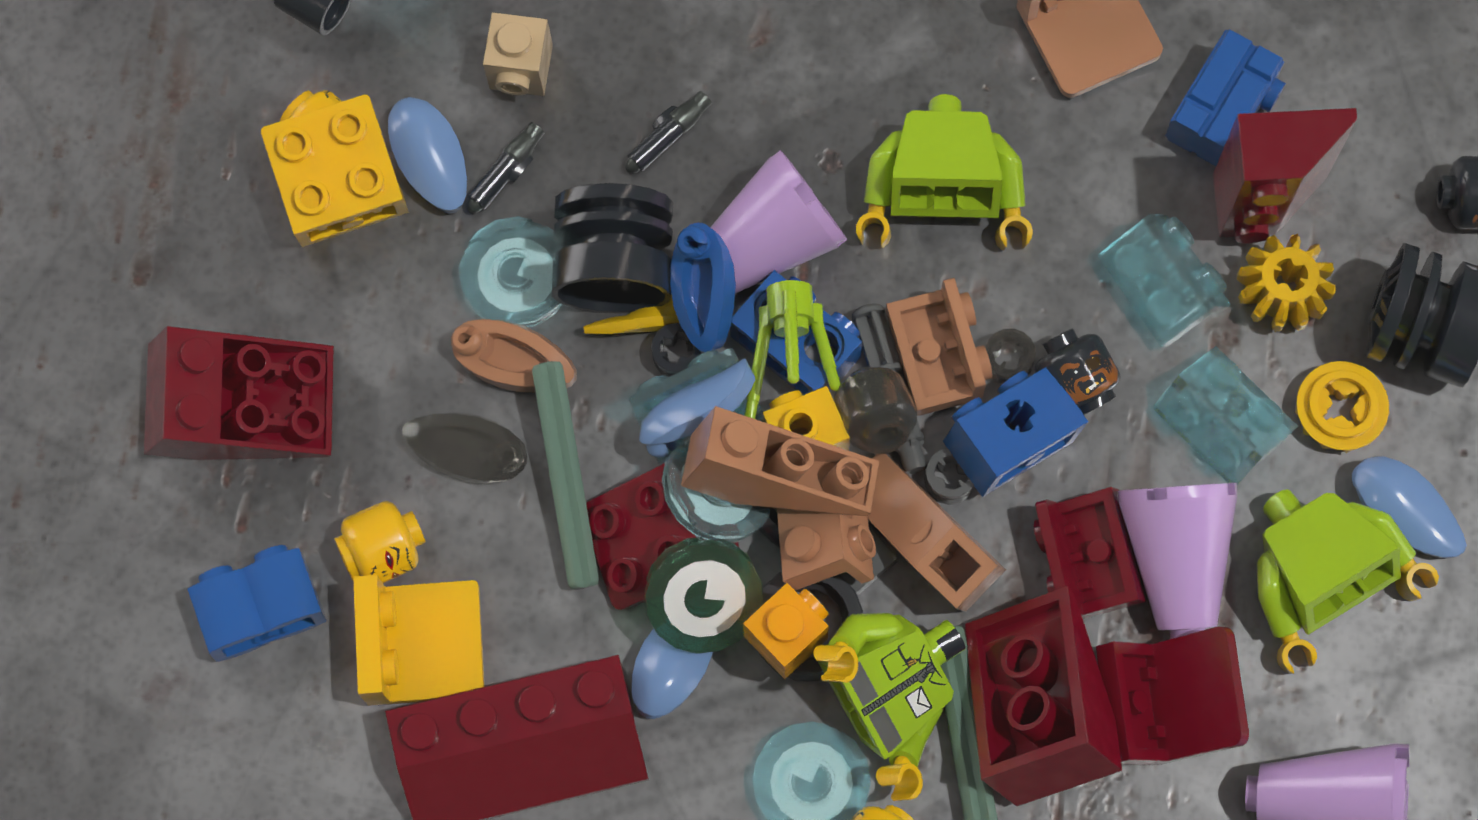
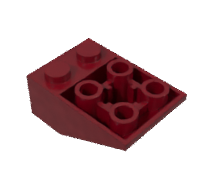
M165 327L148 344L144 455L194 460L330 457L332 451L334 346L180 327Z

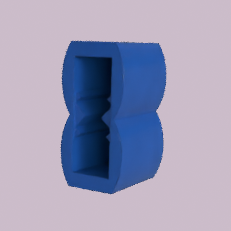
M277 545L257 553L254 556L255 562L245 568L233 570L232 566L229 565L212 568L198 577L199 583L187 589L209 654L216 662L246 654L272 641L297 635L327 621L305 557L299 548L288 550L286 545Z

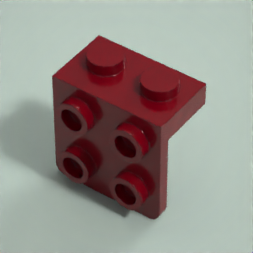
M668 461L586 502L594 552L611 604L618 610L631 609L664 593L672 577L680 569L694 562L711 560L726 564L736 573L743 571L738 556L739 543L733 529L730 526L714 527L701 522L688 511L682 501L678 479L680 470L685 464L683 461ZM698 492L701 499L707 505L714 508H722L719 498Z
M1213 627L1154 644L1113 641L1096 646L1098 667L1116 719L1122 764L1162 765L1240 747L1247 743L1249 739L1247 714L1235 635L1230 628Z

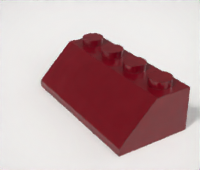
M619 655L385 711L397 770L413 820H488L649 780Z

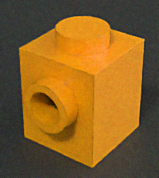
M786 583L743 623L744 637L786 679L813 654L816 646L822 645L828 639L829 626L824 619L829 614L819 600L807 589H803L798 594Z

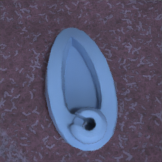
M412 97L401 99L394 105L388 117L389 139L398 167L407 181L425 200L446 213H456L461 209L467 191L465 160L459 140L450 123L430 103Z
M741 359L726 370L667 396L654 406L643 419L639 435V441L646 444L648 453L659 458L668 456L667 449L675 451L678 446L677 440L691 436L715 406L732 412L739 407L755 382V375L747 360Z
M1384 456L1366 458L1354 468L1351 480L1362 505L1391 515L1415 551L1436 558H1453L1464 553L1467 544L1456 518L1433 485L1417 470L1398 460Z
M698 593L684 600L688 612L695 617L708 618L716 614L713 600L705 599V594ZM667 615L654 627L643 642L632 674V699L641 715L649 719H656L669 714L681 706L694 691L707 670L713 653L715 636L696 637L685 634L671 624Z

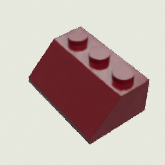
M1357 109L1237 114L1213 173L1219 238L1235 237V240L1239 243H1258L1267 240L1270 235H1276L1326 180L1357 121Z

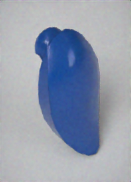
M693 223L684 228L678 235L671 261L670 287L673 307L682 329L697 349L707 353L722 348L727 340L735 302V271L729 250L721 236L704 223Z

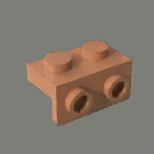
M955 278L943 280L941 290L886 304L885 311L916 416L966 404L978 397L983 399L986 387L985 380L992 379L991 364L985 346L975 347L969 328L976 325L973 303L968 292L959 294Z
M777 508L784 583H788L796 591L844 572L850 574L861 584L874 579L872 558L876 554V545L869 530L868 516Z

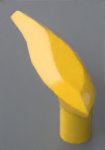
M671 294L670 302L663 306L645 307L627 315L602 319L583 326L584 334L654 332L660 330L665 325L680 322L673 307Z

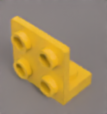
M368 95L357 96L264 126L261 129V135L293 234L302 247L409 213L371 99Z
M378 575L353 576L358 695L368 706L423 702L485 687L480 587L477 581L467 580L385 587Z

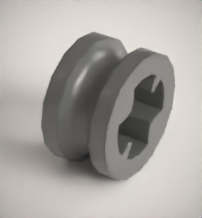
M944 448L934 453L928 461L924 477L925 487L930 496L939 503L947 505L959 504L968 499L975 486L967 477L966 483L959 480L956 489L945 488V480L943 478L935 477V471L938 469L943 473L945 464L948 463L956 464L957 473L966 475L949 449Z

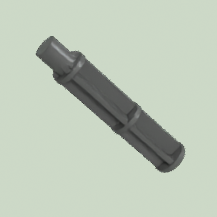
M866 304L853 312L852 321L860 332L858 337L862 341V350L869 369V377L873 382L891 441V449L899 453L904 471L908 475L915 474L927 468L921 448L925 438L920 430L902 372L903 367L899 362L884 314L885 309L880 304Z

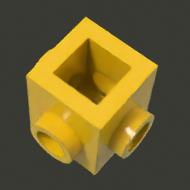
M827 386L802 395L799 390L783 394L770 402L769 406L771 409L763 412V422L797 434L803 433L806 434L803 436L849 451L850 436Z

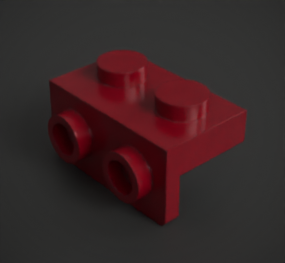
M1108 487L1058 503L1048 499L1035 503L1038 519L1034 521V534L1040 549L1047 554L1051 575H1048L1046 580L1047 591L1049 593L1069 586L1074 591L1083 619L1146 602L1136 557L1119 505L1118 491L1120 490L1114 487Z

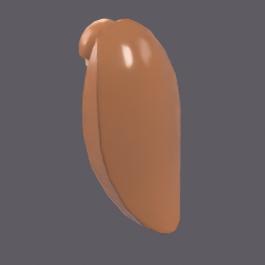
M479 319L463 323L452 333L451 346L455 358L470 373L484 382L501 389L536 393L532 374L533 366L549 361L561 362L563 365L566 388L571 387L577 380V370L572 360L549 339L524 325L502 320Z

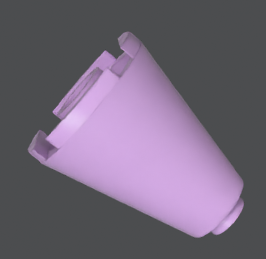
M781 150L768 158L710 227L721 236L729 250L735 271V293L765 281L774 270L779 274L839 248L842 243L848 240L826 208L817 199L812 189Z
M1237 483L1118 491L1119 505L1157 629L1170 630V639L1206 630L1205 628L1216 627L1237 501Z
M1395 743L1260 764L1258 776H1247L1246 811L1256 812L1257 820H1407L1409 784L1406 780L1410 758L1409 744Z

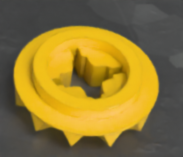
M1335 361L1317 367L1306 376L1298 389L1295 413L1298 415L1303 426V434L1311 436L1321 445L1322 449L1331 448L1348 453L1355 449L1369 446L1380 435L1388 420L1389 400L1383 384L1370 370L1356 363ZM1329 395H1335L1340 401L1348 397L1352 399L1356 395L1360 396L1349 412L1353 421H1348L1342 415L1334 419L1332 417L1328 420L1324 418L1333 404Z

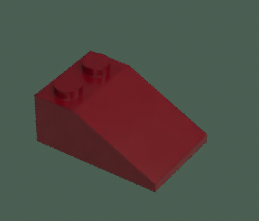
M1069 586L965 624L980 775L983 782L1015 806H1020L1122 771L1115 715L1074 591Z

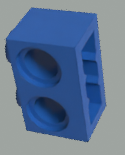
M775 270L732 316L730 337L752 355L755 354L759 332L758 308L767 305L766 289L770 284L786 280ZM791 276V277L788 279V280H798V281H801V280H799L798 278H796V277H794V276ZM813 293V303H814V301H815L817 298H816L815 294ZM823 310V322L829 344L837 352L834 360L839 380L841 381L861 358L862 341L857 338L860 332L844 315L834 312L830 316ZM809 326L808 334L798 337L799 381L795 384H791L787 379L785 338L776 336L774 328H772L766 366L792 388L801 391L802 395L825 386L828 387L830 392L832 391L822 363L811 360L805 353L811 345L816 343L811 326Z

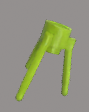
M785 280L770 284L766 289L767 305L758 308L759 332L752 365L755 382L747 395L744 416L756 418L772 328H774L776 336L785 338L787 379L791 384L799 381L798 337L808 334L809 326H811L830 389L838 391L841 387L835 360L824 327L823 305L813 303L812 285L810 283L798 280Z

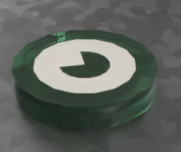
M703 537L687 538L667 548L651 565L646 578L645 610L657 635L674 648L696 654L720 651L740 641L744 637L743 623L763 605L762 581L749 555L734 543L719 538L718 541L712 539L703 540Z

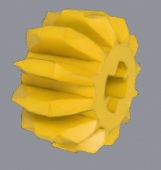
M1298 233L1291 235L1286 247L1282 245L1275 235L1267 238L1264 250L1252 247L1246 255L1248 266L1241 267L1237 273L1236 279L1238 282L1247 286L1241 290L1238 296L1240 303L1257 304L1251 315L1253 322L1261 321L1266 314L1273 317L1271 325L1274 332L1282 330L1287 318L1297 331L1305 329L1308 324V316L1321 319L1327 311L1324 301L1332 299L1336 292V285L1326 280L1334 271L1333 263H1316L1315 260L1321 251L1319 244L1310 246L1307 251L1299 249L1301 240ZM1278 276H1282L1285 283L1277 284L1276 279ZM1295 282L1296 287L1294 291H1291L1287 283Z

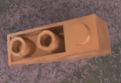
M715 406L691 434L681 486L734 504L868 516L871 513L879 461Z
M880 449L872 458L879 461L871 513L868 515V520L956 609L966 612L1006 569L898 464Z

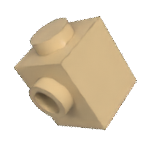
M492 12L483 61L490 89L499 90L511 95H545L553 47L547 19Z

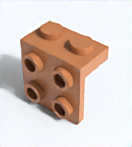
M1139 0L1017 1L1016 8L1060 92L1065 97L1074 98L1149 65L1161 57L1162 43Z

